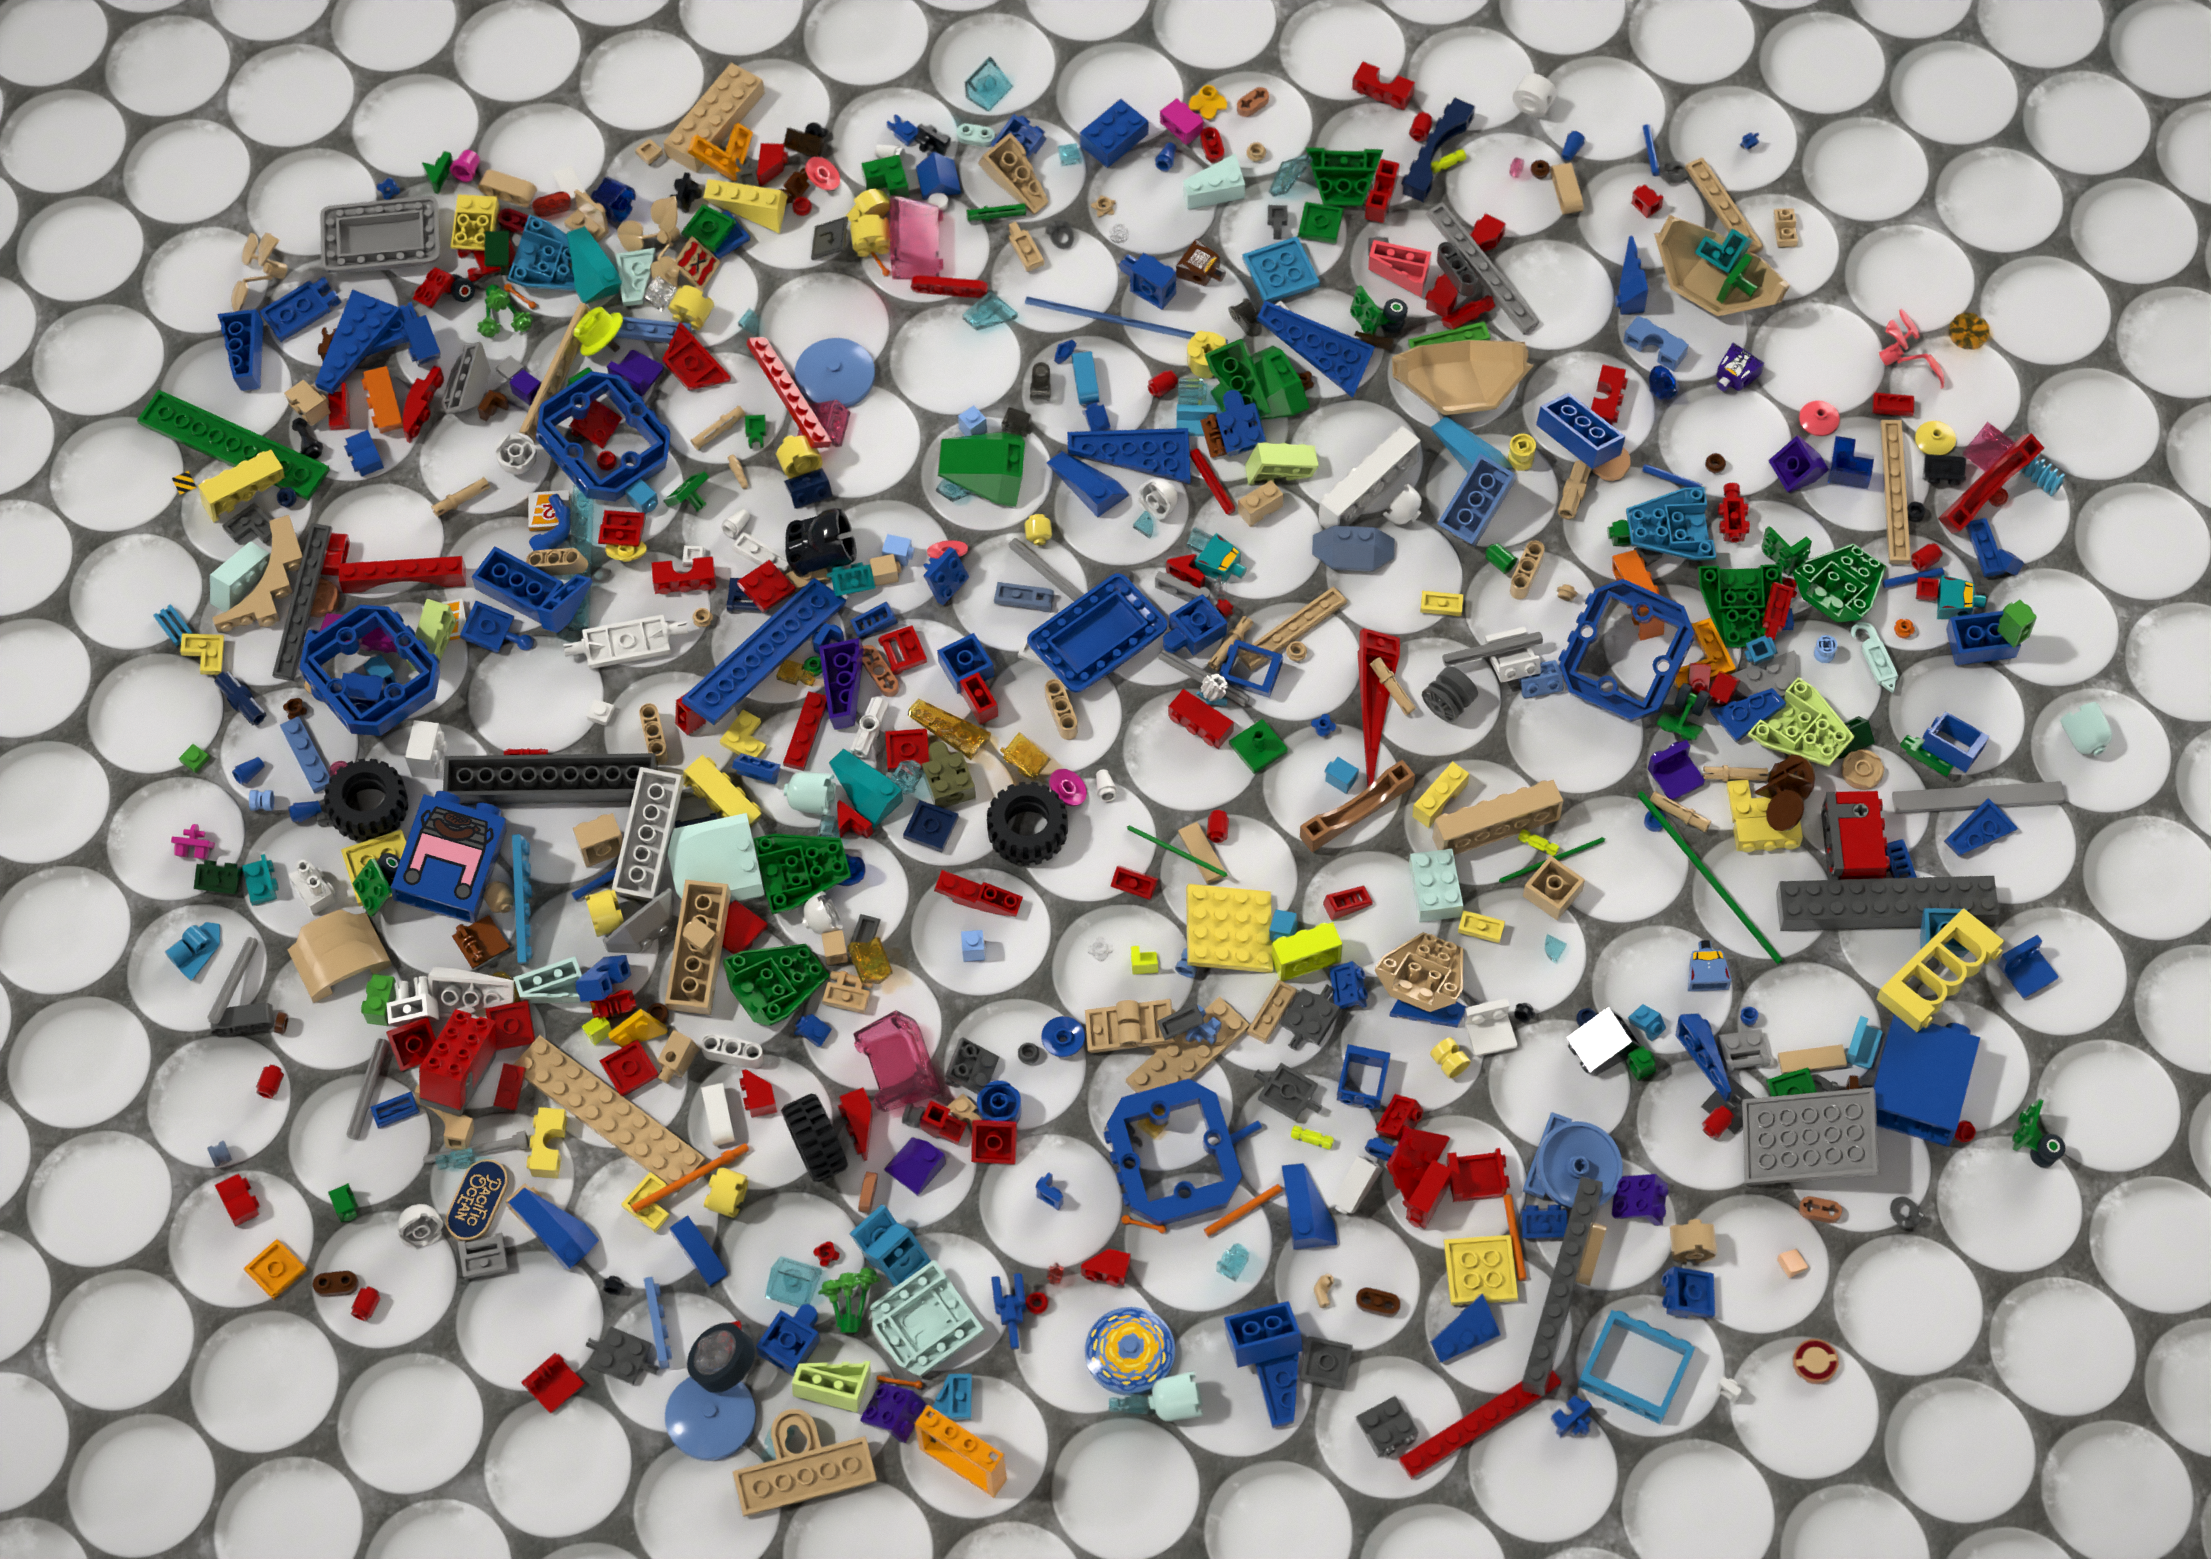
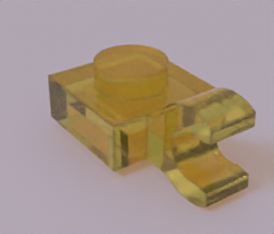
M787 659L781 664L776 675L777 680L797 685L798 681H801L805 685L813 686L816 680L813 678V672L803 670V664Z
M1161 1108L1153 1111L1157 1116H1162L1165 1113ZM1149 1118L1142 1119L1137 1123L1138 1127L1154 1140L1169 1124L1167 1121L1163 1125H1155L1150 1122Z

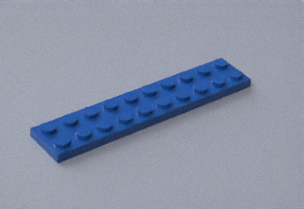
M813 578L682 697V703L715 726L817 632L824 623L843 608L846 604V599L841 596L835 597L833 590Z

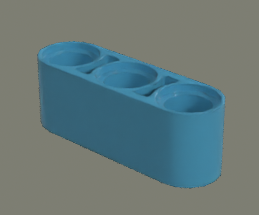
M1092 351L1072 353L1079 405L1099 402Z

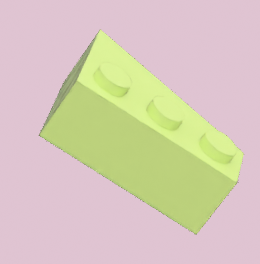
M1267 442L1258 443L1245 463L1248 485H1255V481L1267 480V482L1272 480L1274 482V478L1286 477V480L1312 477L1319 466L1315 446L1270 444Z
M426 599L415 633V637L418 640L422 639L428 648L427 651L430 654L434 653L439 661H441L450 640V635L457 622L450 605ZM407 660L410 669L417 671L414 668V666Z
M863 1361L861 1364H849V1362L827 1365V1363L798 1364L792 1381V1394L798 1398L858 1413L871 1375L870 1361Z

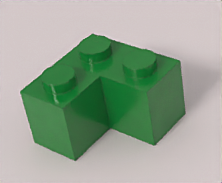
M899 155L861 163L866 190L886 188L889 199L893 203L910 199L908 183Z

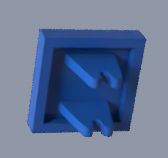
M950 547L939 559L929 558L930 564L925 563L923 565L927 570L923 576L937 602L942 605L969 578L956 550Z

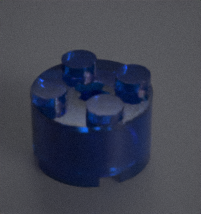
M607 176L603 179L598 189L592 192L590 198L596 204L600 203L605 208L606 219L617 223V221L623 222L630 215L633 209L630 205L632 200L635 201L636 193L634 188Z

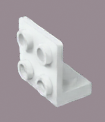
M1507 998L1465 1008L1464 1022L1476 1057L1517 1047L1508 1016L1509 1003Z

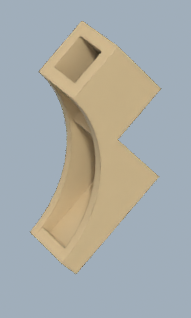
M417 1085L414 1092L416 1104L421 1105L419 1085ZM427 1107L434 1111L445 1124V1147L467 1152L474 1133L473 1118L465 1115L460 1117Z

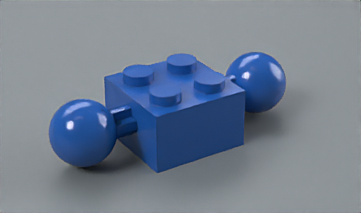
M356 672L343 673L342 680L347 686L349 700L361 714L385 698L384 689L387 685L384 678L378 675L365 676ZM311 688V693L316 700L323 702V700Z

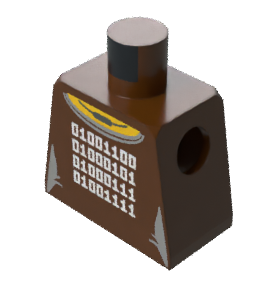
M1197 239L1194 240L1176 265V277L1201 286H1206L1212 278L1221 282L1226 275V271L1219 268L1220 256Z

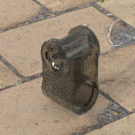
M1248 298L1243 299L1240 304L1228 308L1232 319L1242 328L1245 334L1255 337L1261 333L1262 324L1257 321L1259 312Z
M1036 363L1032 368L1030 401H1034V399L1051 401L1050 367L1046 363Z

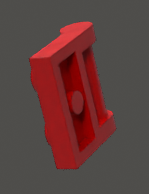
M913 625L878 638L879 644L884 648L890 662V670L894 675H899L904 670L927 663L926 655ZM896 641L904 661L898 662L891 642Z

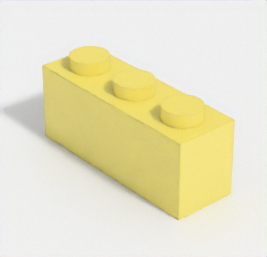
M1767 817L1735 819L1733 827L1736 851L1752 852L1760 849L1772 851L1776 848L1790 850L1800 847L1803 839L1800 821L1794 828L1785 832L1776 831L1770 827Z

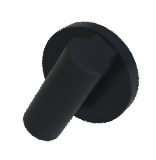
M811 122L806 126L805 132L823 138V136H827L828 129L823 128L819 123Z

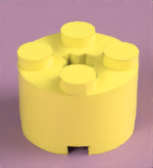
M865 215L857 218L856 223L853 224L852 222L850 224L852 245L854 251L858 252V256L867 257L870 255V252H878L879 254L889 252L892 239L889 220L886 217L880 219L879 215Z
M683 285L682 288L679 286L668 306V310L673 314L672 319L675 322H686L691 324L693 329L699 331L710 315L714 302L709 296L705 299L702 296V291L692 286Z
M1198 331L1190 339L1187 345V364L1194 375L1201 378L1213 377L1204 354L1227 345L1223 336L1214 332Z
M806 436L785 437L783 444L776 452L782 470L789 479L820 469L823 463L818 449L811 448Z
M608 889L585 896L597 937L612 933L624 923L621 910H616L620 907L615 889L611 891Z
M719 1168L716 1175L713 1174L709 1181L711 1192L705 1198L704 1207L710 1211L735 1218L740 1210L736 1207L740 1202L744 1201L747 1192L748 1176L726 1168Z

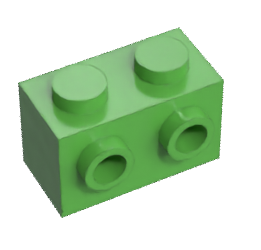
M2021 599L2014 604L2011 602L2005 606L1997 629L2013 648L2030 637L2037 619L2031 607L2024 604Z
M373 974L371 981H368L366 987L368 995L366 1001H363L361 1006V1013H363L367 1024L389 1025L387 1003L395 1001L396 998L394 986L396 981L394 977Z

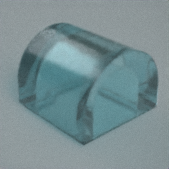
M1195 527L1192 529L1186 547L1201 554L1213 538V535Z
M823 816L821 818L817 833L818 837L837 838L839 827L835 816Z

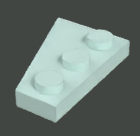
M655 248L616 254L618 273L622 280L621 294L623 307L644 303L651 274V264L656 253Z

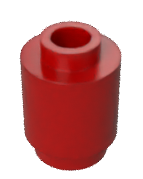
M1420 112L1414 117L1409 130V135L1413 140L1420 142L1428 138L1433 124L1430 114Z
M1163 371L1148 381V391L1152 396L1159 398L1174 389L1175 385L1178 384V379L1173 371Z
M1935 543L1927 544L1912 554L1911 564L1916 570L1923 572L1940 561V558L1943 556L1942 550Z
M1214 810L1208 816L1207 838L1214 843H1221L1228 838L1229 818L1225 811Z
M275 1065L263 1067L256 1085V1093L264 1098L272 1099L277 1094L284 1077V1073L281 1072L282 1069Z
M1722 1105L1719 1108H1715L1702 1123L1704 1127L1702 1129L1703 1132L1710 1138H1719L1732 1124L1734 1115Z
M369 1286L366 1289L361 1288L351 1307V1315L365 1322L368 1318H371L381 1299L378 1295L379 1292Z

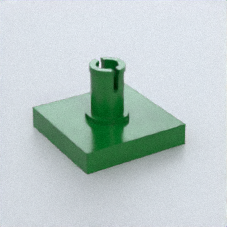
M1746 253L1725 279L1716 299L1718 302L1723 304L1736 287L1749 295V297L1754 294L1758 286L1744 278L1753 258Z
M705 471L691 475L663 500L664 503L669 507L687 499L695 511L698 512L707 503L704 502L695 490L709 476Z
M1263 719L1229 740L1231 748L1253 774L1288 752V748Z

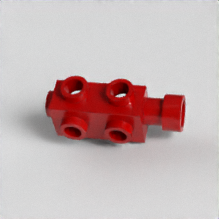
M1727 483L1723 487L1726 498H1723L1722 503L1718 504V515L1722 516V521L1719 523V532L1723 533L1724 541L1737 543L1744 541L1746 533L1750 531V523L1745 521V516H1748V503H1744V498H1739V484Z

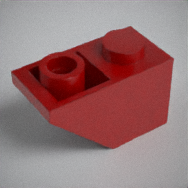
M747 1069L742 1070L743 1078H739L741 1090L746 1091L747 1097L743 1098L745 1111L750 1110L751 1118L777 1113L772 1084Z
M1107 1249L1082 1263L1081 1276L1090 1281H1105L1110 1286H1124L1131 1263V1254Z

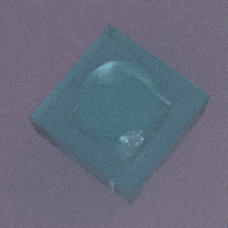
M1077 143L1058 146L1061 166L1080 163Z

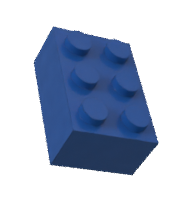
M1120 98L1080 132V146L1106 168H1109L1148 135V120Z
M2003 611L1950 617L1946 632L1955 665L2017 658L2021 644L2013 648L1997 631L2000 624L1999 620L2004 613Z
M1289 1301L1224 1317L1226 1337L1237 1368L1303 1351L1301 1333Z

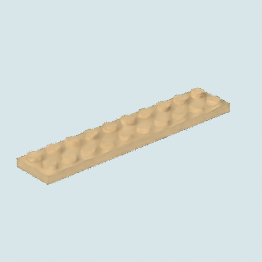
M539 1035L513 1064L526 1068L524 1079L667 1185L697 1170L706 1162L704 1156L630 1101L620 1096L619 1093Z

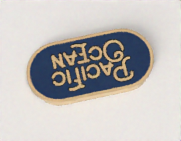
M490 1159L479 1160L473 1163L465 1172L446 1215L447 1229L456 1240L470 1242L478 1238L480 1239L488 1232L509 1182L507 1172L499 1162Z

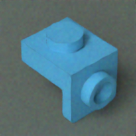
M1644 1004L1628 1017L1630 1024L1645 1031L1650 1041H1653L1666 1029L1661 1014Z

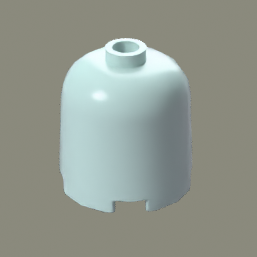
M2091 702L2080 706L2081 711L2074 715L2071 712L2067 713L2060 719V722L2079 753H2093L2096 756L2106 750L2105 747L2112 740V731L2099 704Z
M797 772L791 777L789 784H785L784 796H787V801L794 810L829 816L831 814V810L828 809L829 803H834L836 783H832L831 779H834L835 776L826 773Z
M1195 1371L1162 1378L1154 1384L1152 1396H1148L1151 1410L1155 1409L1160 1419L1175 1421L1203 1416V1411L1198 1410V1406L1202 1405L1198 1383L1195 1384L1192 1379L1196 1377Z

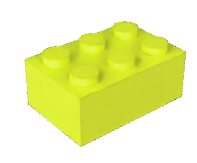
M1333 922L1328 924L1321 923L1313 929L1300 930L1293 936H1283L1272 942L1273 965L1279 980L1283 982L1341 962L1342 942Z

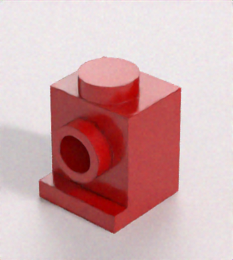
M1646 184L1636 187L1633 191L1631 204L1646 218L1662 208L1664 197L1662 195L1657 196L1656 192Z

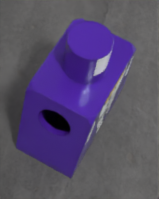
M1733 342L1718 366L1716 376L1720 380L1716 383L1717 387L1721 391H1726L1730 386L1737 391H1741L1762 374L1764 362Z

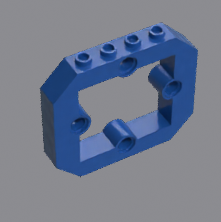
M591 371L540 404L536 440L586 498L616 502L626 495L625 490L636 481L641 479L646 482L666 468L670 431L665 424H661L657 419L655 412L648 409L642 397L634 393L628 381H624L619 375ZM606 394L625 415L627 425L636 428L651 447L641 454L633 451L625 452L621 457L619 468L600 480L583 460L584 450L582 446L577 443H568L555 426L570 416L577 420L584 419L588 415L590 403ZM569 455H575V456H577V457H576V458H572V457H570ZM627 463H632L634 466H628Z
M1625 579L1596 588L1593 594L1589 593L1585 601L1587 607L1584 612H1580L1576 620L1578 626L1575 631H1571L1567 639L1569 645L1566 650H1562L1558 661H1561L1559 665L1570 694L1630 722L1660 712L1696 637L1685 607ZM1612 599L1631 607L1633 615L1639 623H1649L1653 618H1656L1678 628L1666 655H1659L1653 661L1652 666L1656 676L1643 702L1619 692V686L1611 676H1603L1598 681H1595L1577 673L1590 644L1598 639V627ZM1641 607L1649 609V613L1644 617L1638 615V610ZM1585 628L1593 629V634L1590 637L1582 636ZM1661 662L1669 663V669L1661 672L1658 670V665ZM1607 682L1613 684V689L1610 692L1602 691V686Z
M358 605L304 643L299 667L303 678L351 734L381 736L436 698L441 673L438 666L440 663L439 659L434 653L430 654L427 651L428 648L422 639L418 640L415 637L416 634L411 626H405L401 615L397 611L394 613L387 606ZM380 627L395 645L399 657L407 659L420 674L405 685L397 682L388 684L384 689L385 698L361 714L349 700V692L345 682L339 678L331 679L321 668V665L340 652L345 655L355 654L360 648L359 639Z
M1186 1079L1121 1097L1106 1124V1131L1103 1134L1106 1144H1111L1112 1152H1109L1113 1165L1117 1164L1119 1172L1116 1173V1178L1119 1186L1123 1185L1125 1191L1122 1194L1125 1207L1129 1206L1132 1213L1157 1226L1167 1225L1226 1208L1241 1182L1242 1174L1217 1093L1191 1079ZM1199 1104L1207 1129L1203 1137V1148L1208 1154L1215 1155L1222 1181L1196 1189L1192 1183L1181 1181L1175 1186L1173 1195L1148 1202L1139 1172L1140 1158L1133 1152L1125 1124L1149 1118L1150 1122L1154 1125H1163L1169 1120L1171 1111ZM1156 1108H1161L1165 1113L1162 1116H1157L1153 1111ZM1215 1137L1219 1139L1220 1143L1218 1145H1211L1208 1139ZM1126 1161H1132L1135 1167L1127 1169L1123 1164ZM1186 1190L1190 1193V1197L1183 1199L1178 1193Z

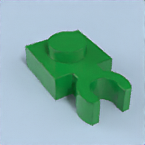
M765 415L745 416L746 437H749L748 444L750 449L753 448L752 444L754 442H759L760 448L764 447L762 436H766Z

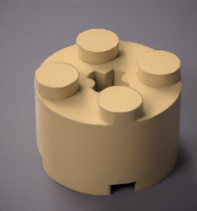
M1692 1219L1685 1225L1670 1226L1671 1249L1674 1261L1687 1263V1259H1694L1695 1263H1701L1716 1257L1717 1246L1713 1224H1703L1700 1219Z

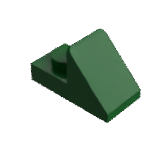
M443 151L441 157L437 158L435 165L422 162L424 173L435 194H439L450 173L449 167L453 163L450 152Z

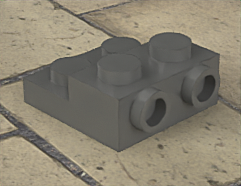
M1396 1396L1356 1416V1421L1377 1457L1382 1455L1385 1457L1389 1456L1397 1450V1447L1403 1444L1408 1446L1414 1443L1418 1437V1430L1408 1412L1405 1413Z

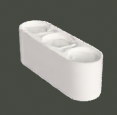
M707 1034L701 1039V1048L706 1059L751 1069L759 1068L764 1062L763 1051L758 1043L716 1034ZM709 1045H716L714 1049H707ZM730 1049H737L733 1054L727 1053ZM752 1053L758 1054L755 1058L748 1057Z
M723 1083L701 1087L713 1146L734 1142L735 1138Z

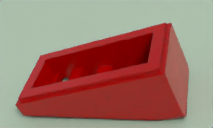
M1364 885L1328 894L1323 902L1331 920L1338 919L1373 904ZM1357 894H1359L1362 901H1359L1358 897L1356 896Z

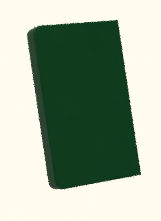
M486 231L484 264L485 267H501V276H509V231Z
M1858 716L1844 722L1854 735V739L1837 758L1842 759L1852 751L1864 749L1875 743L1868 720Z

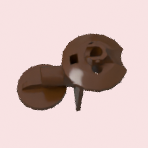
M1791 754L1782 762L1775 763L1770 771L1768 784L1755 791L1757 795L1772 799L1768 804L1766 817L1769 826L1776 831L1785 832L1791 830L1799 823L1804 812V801L1809 797L1814 788V768L1803 756Z

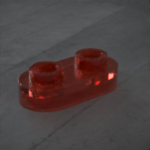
M560 191L535 199L532 207L536 216L544 218L567 211L572 203L570 195Z

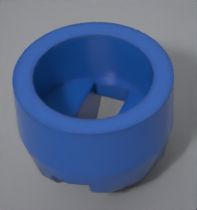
M1753 1007L1743 1008L1740 1015L1742 1023L1747 1026L1754 1025L1758 1020V1011Z

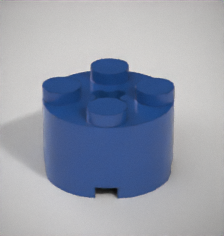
M992 1081L985 1085L986 1087L977 1096L978 1116L982 1120L1017 1122L1018 1124L1022 1113L1021 1097L1018 1090L1006 1081Z

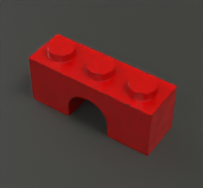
M1362 61L1353 77L1352 90L1372 97L1376 101L1387 103L1394 108L1405 110L1414 95L1415 82L1397 75L1393 82L1388 84L1379 81L1380 68Z
M1384 159L1380 160L1374 188L1370 190L1366 203L1365 219L1384 223L1399 177L1400 163Z
M1603 364L1598 380L1597 392L1606 394L1608 398L1600 399L1594 397L1591 410L1610 425H1613V422L1617 423L1620 411H1617V406H1622L1624 394H1621L1622 389L1626 390L1628 378H1625L1626 369Z
M713 556L692 558V569L684 574L674 571L672 560L651 562L655 594L716 588Z

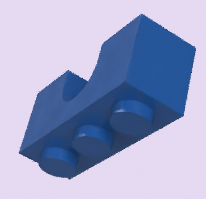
M627 956L603 957L575 981L580 1001L604 1000L613 992L611 984L623 983L632 974Z

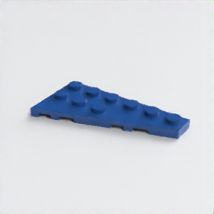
M352 289L315 381L316 387L334 394L341 383L345 381L402 314L401 309Z
M1265 301L1257 321L1353 398L1375 346Z
M1188 428L1067 432L1068 454L1191 484Z

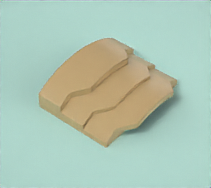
M340 909L326 914L301 927L296 943L287 949L313 1003L333 994L330 986L368 968L373 975L392 966L366 913L355 915Z

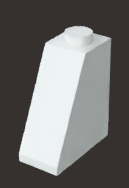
M1357 1156L1331 1201L1336 1205L1335 1209L1345 1215L1348 1212L1355 1213L1384 1167L1366 1156Z

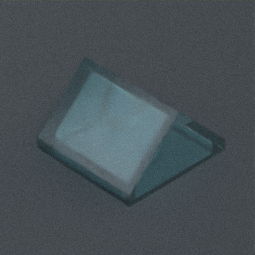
M990 56L965 81V94L968 100L985 111H990L1013 86Z
M780 1256L771 1267L765 1298L800 1308L803 1304H810L823 1270Z

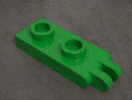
M1907 735L1902 740L1900 746L1906 750L1908 755L1936 770L1938 773L1947 777L1955 767L1923 749V739Z

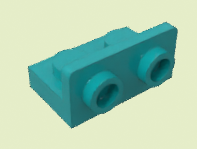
M863 562L851 564L849 569H844V566L832 568L831 573L826 574L827 578L832 579L835 597L876 589L871 565L863 566Z
M265 854L261 855L262 860L242 865L252 906L277 899L276 891L279 890L276 878L272 879L271 874L275 872L272 860H267Z

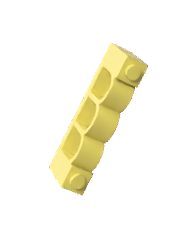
M1963 908L1880 989L1877 1000L1916 1032L1922 1027L1926 1029L1934 1020L1932 1015L1942 1008L1946 996L1958 993L1963 986L1965 978L1977 974L1982 968L1983 963L1987 965L1992 959L1997 960L2003 952L2001 948L2004 940ZM1954 938L1973 953L1977 961L1973 963L1964 962L1944 947V945ZM1934 956L1957 976L1958 980L1953 982L1945 981L1927 968L1925 964ZM1914 975L1938 995L1939 999L1934 1001L1925 1000L1905 985V983Z

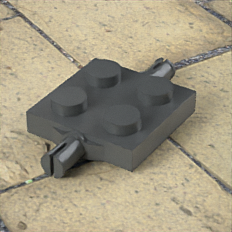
M1326 984L1320 995L1304 988L1301 990L1281 1022L1283 1028L1294 1034V1037L1288 1044L1291 1049L1296 1050L1302 1040L1311 1041L1319 1046L1341 1011L1339 1006L1328 1000L1334 990L1333 987Z
M1280 1063L1277 1069L1270 1075H1267L1260 1069L1255 1073L1254 1078L1265 1083L1263 1090L1258 1096V1100L1288 1118L1296 1121L1301 1112L1306 1108L1313 1110L1317 1114L1322 1109V1105L1312 1100V1095L1318 1088V1083L1285 1064Z
M610 1327L602 1342L591 1338L586 1342V1347L597 1351L592 1369L632 1386L643 1370L654 1375L657 1373L656 1370L658 1371L659 1366L647 1362L652 1343L629 1333Z

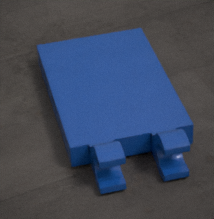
M322 277L314 284L310 280L259 312L279 341L282 342L331 312L330 306H337L341 301L334 290L322 298L319 293H326L331 290L329 282L325 277Z

